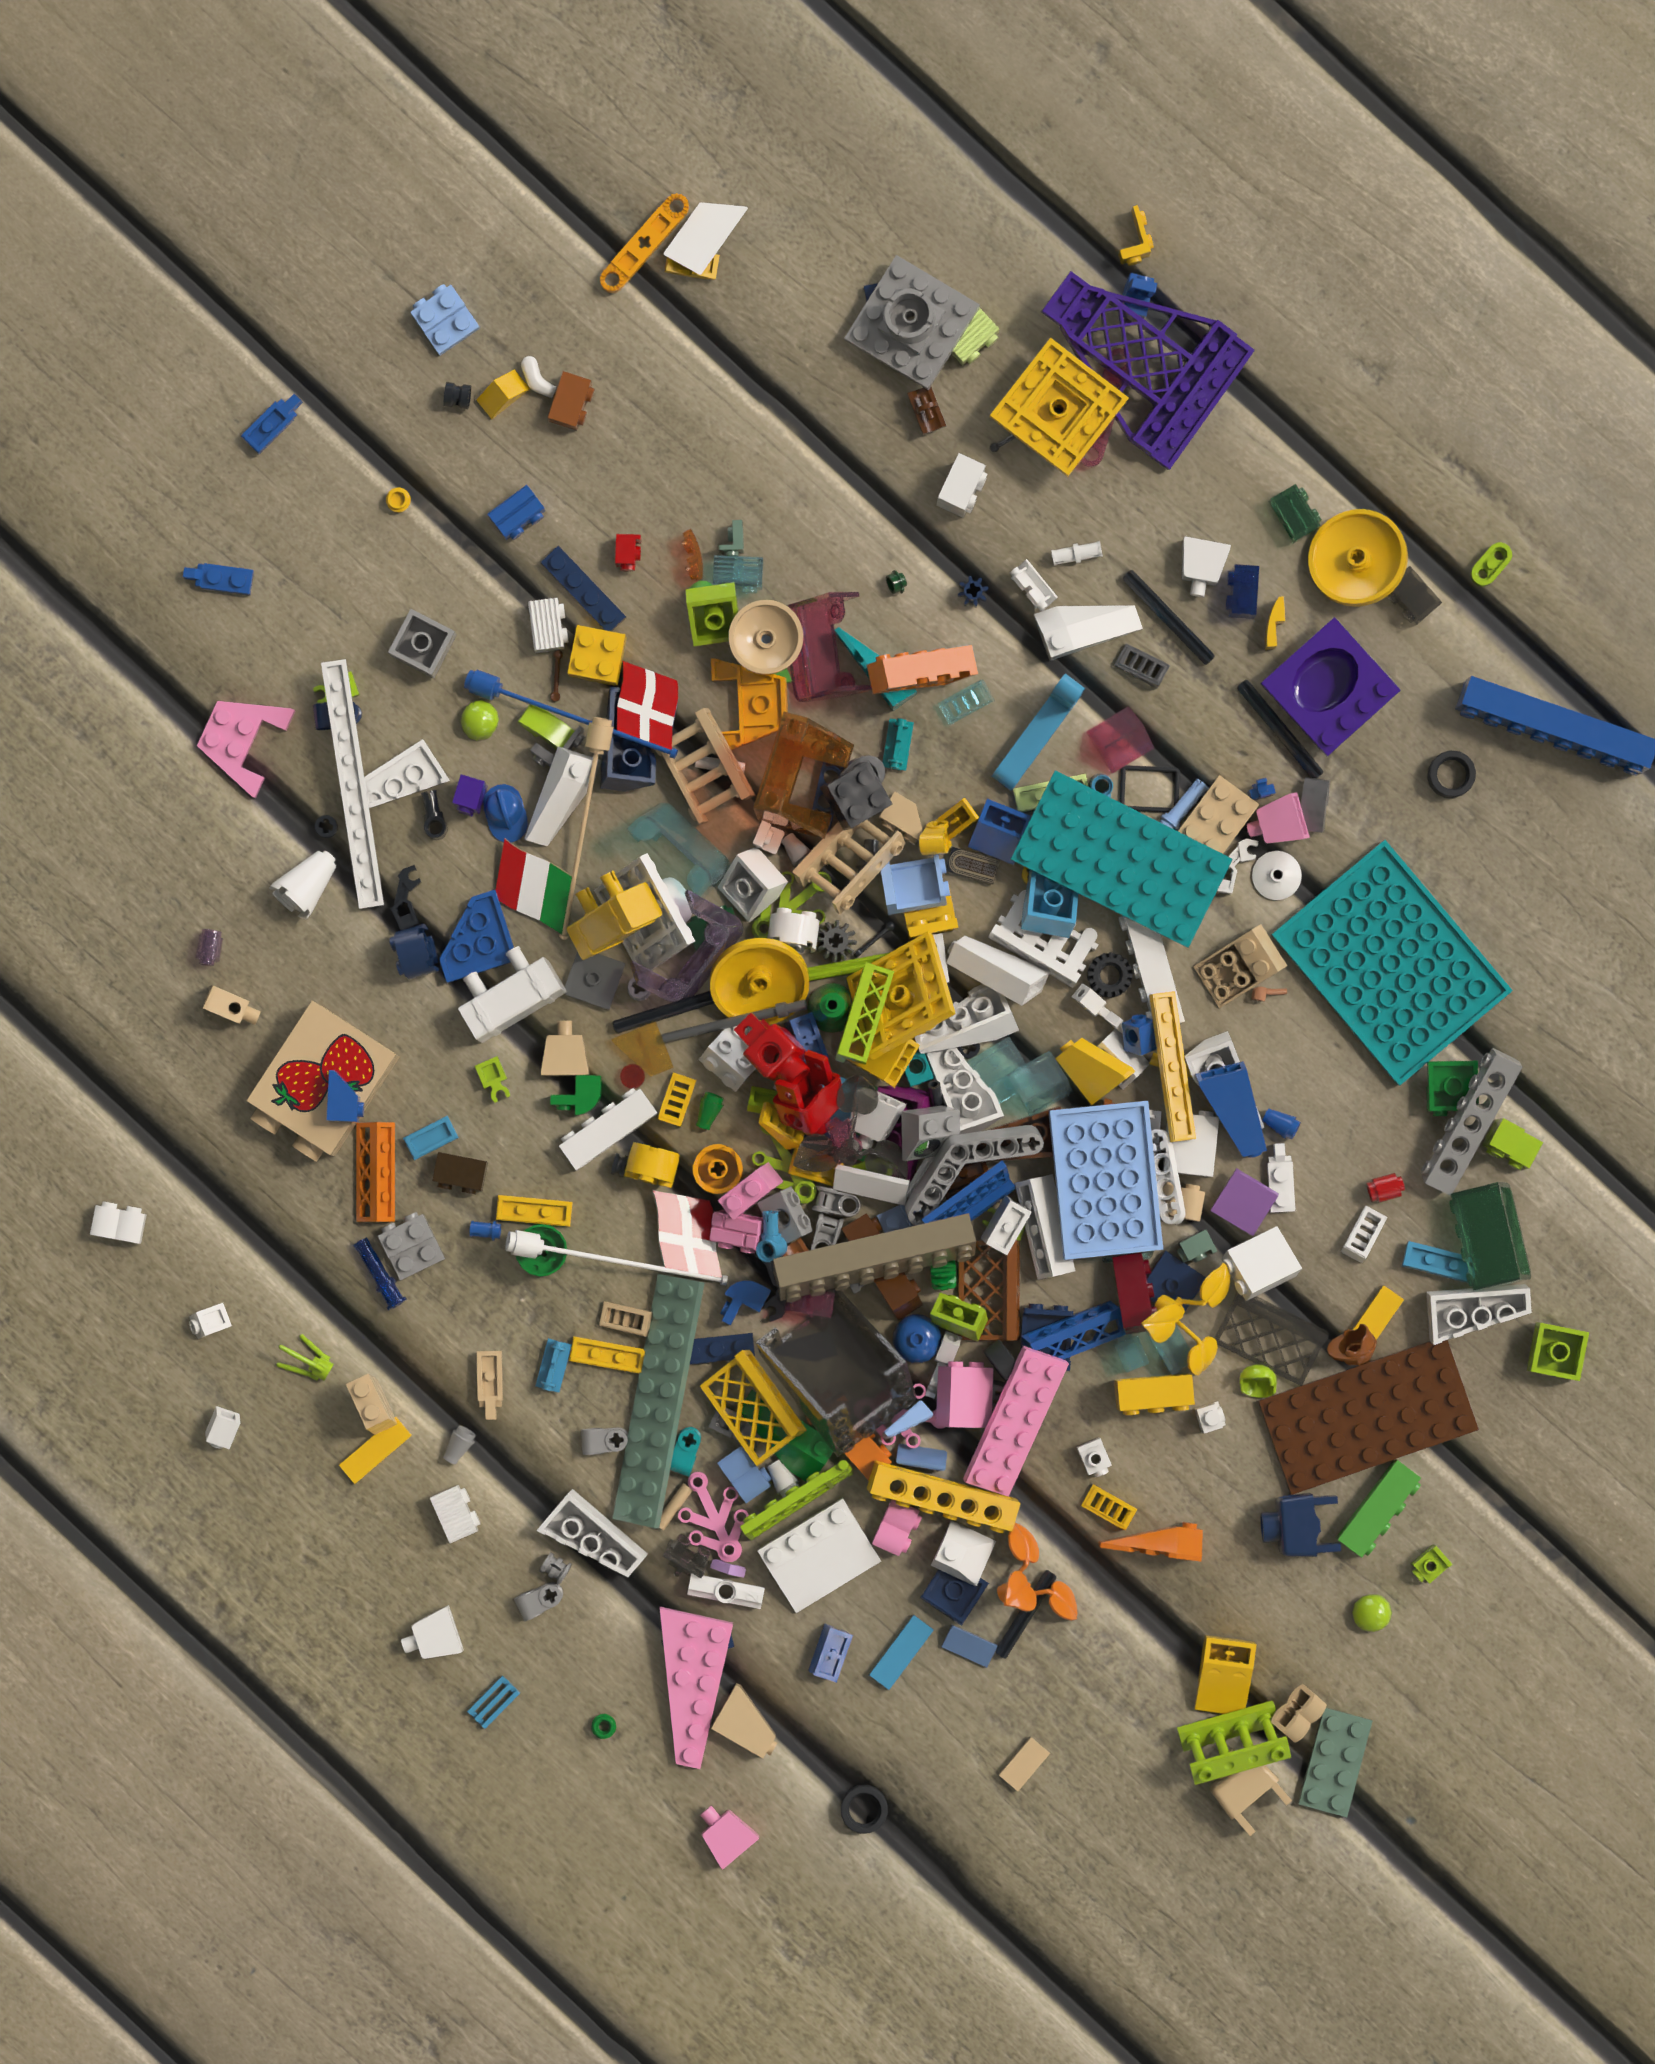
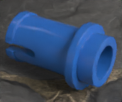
M471 1221L470 1237L491 1238L492 1241H495V1238L500 1239L501 1224H497V1221H493V1223Z

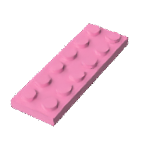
M1025 1346L1022 1347L963 1477L965 1483L1009 1497L1069 1365L1066 1360Z

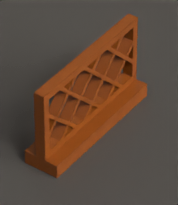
M976 1241V1248L981 1254L972 1263L969 1260L959 1262V1299L965 1302V1299L972 1293L981 1302L979 1306L982 1307L984 1305L993 1314L984 1328L988 1335H981L979 1340H1020V1241H1015L1007 1255L1003 1253V1257L997 1263L987 1254L992 1247L984 1241ZM980 1246L988 1247L985 1250H983ZM983 1256L994 1265L985 1275L974 1266ZM1002 1262H1003V1270H1002V1269L1000 1268V1266H999ZM971 1268L981 1277L972 1288L965 1282V1274ZM996 1268L1003 1274V1282L997 1288L987 1279ZM983 1281L994 1290L985 1300L974 1291ZM965 1286H966V1288L969 1290L966 1294H965ZM1002 1286H1003V1294L999 1291V1289H1000ZM995 1293L1003 1299V1306L997 1312L986 1303ZM1002 1311H1003V1319L999 1316V1314H1000ZM997 1318L1003 1324V1335H993L986 1327ZM959 1335L962 1337L961 1340H972L962 1335Z

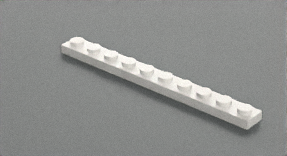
M346 659L321 663L359 909L384 905L347 662Z

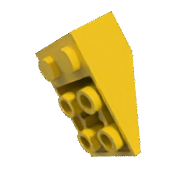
M1204 1635L1195 1710L1226 1714L1246 1708L1257 1645L1255 1642Z

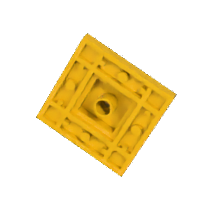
M1050 338L990 414V418L1068 477L1128 401L1129 397ZM1060 408L1062 413L1057 414L1054 412V409Z
M927 931L871 963L892 970L894 974L868 1055L870 1059L874 1060L915 1036L926 1033V1031L933 1029L937 1024L956 1014L935 940L930 932ZM862 969L846 977L852 1001ZM873 972L871 980L874 986L878 988L885 984L887 976ZM870 986L868 988L867 993L872 991ZM883 990L878 992L880 997L882 995ZM874 994L865 998L864 1003L869 1011L878 1007L879 1002ZM863 1009L861 1010L860 1016L865 1014ZM874 1013V1014L871 1015L872 1018H873V1020H874V1018H875V1014H876V1013ZM867 1017L858 1021L862 1034L871 1030L872 1025ZM869 1035L866 1036V1037H864L866 1043H867V1040H868Z

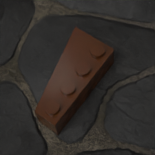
M867 1213L842 1228L848 1241L880 1234L879 1231L883 1230L875 1217L870 1219ZM905 1272L898 1273L899 1275L892 1279H884V1277L874 1279L898 1321L923 1306L918 1295L921 1292L914 1278L909 1281Z

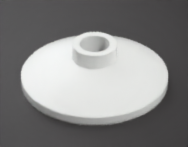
M1272 851L1262 855L1256 861L1252 870V881L1256 890L1265 898L1283 900L1293 895L1298 889L1301 882V869L1294 857L1288 853ZM1279 870L1282 873V878L1275 879L1273 876L1274 871Z

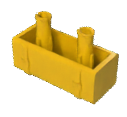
M614 871L601 876L600 880H602L610 898L599 907L589 887L575 894L585 912V916L568 926L567 932L581 959H588L619 945L624 939L641 928L652 924L657 918L662 916V910L646 882L624 891Z

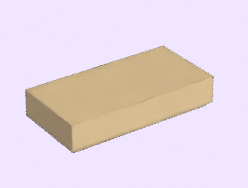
M1030 1737L999 1773V1776L1015 1790L1019 1791L1049 1756L1050 1752Z

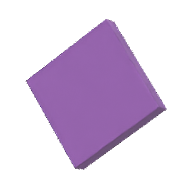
M1236 1168L1210 1211L1253 1236L1276 1201L1279 1193Z

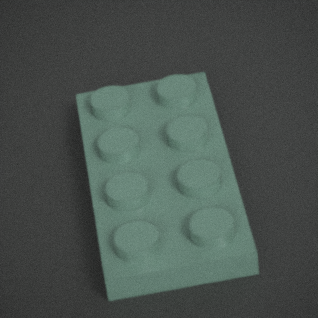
M1326 1707L1318 1725L1298 1801L1299 1805L1343 1817L1348 1816L1373 1722L1371 1719Z

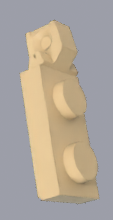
M477 1351L479 1407H485L486 1420H496V1407H502V1351Z

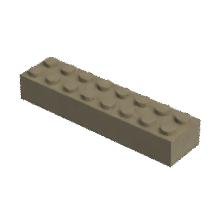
M969 1213L776 1258L773 1259L774 1276L780 1300L794 1302L801 1299V1296L808 1294L819 1296L824 1294L825 1290L834 1288L836 1291L845 1290L855 1283L866 1285L874 1282L876 1278L892 1279L897 1277L898 1273L906 1271L910 1274L917 1273L927 1266L938 1268L945 1266L949 1261L957 1260V1262H964L970 1260L971 1256L975 1255L976 1239Z

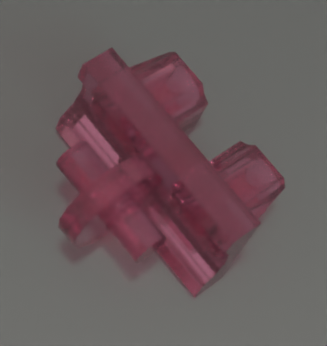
M834 1117L826 1123V1131L831 1135L828 1145L833 1150L835 1162L840 1165L846 1156L854 1158L862 1151V1142L856 1138L853 1120L848 1117L842 1122L837 1117Z

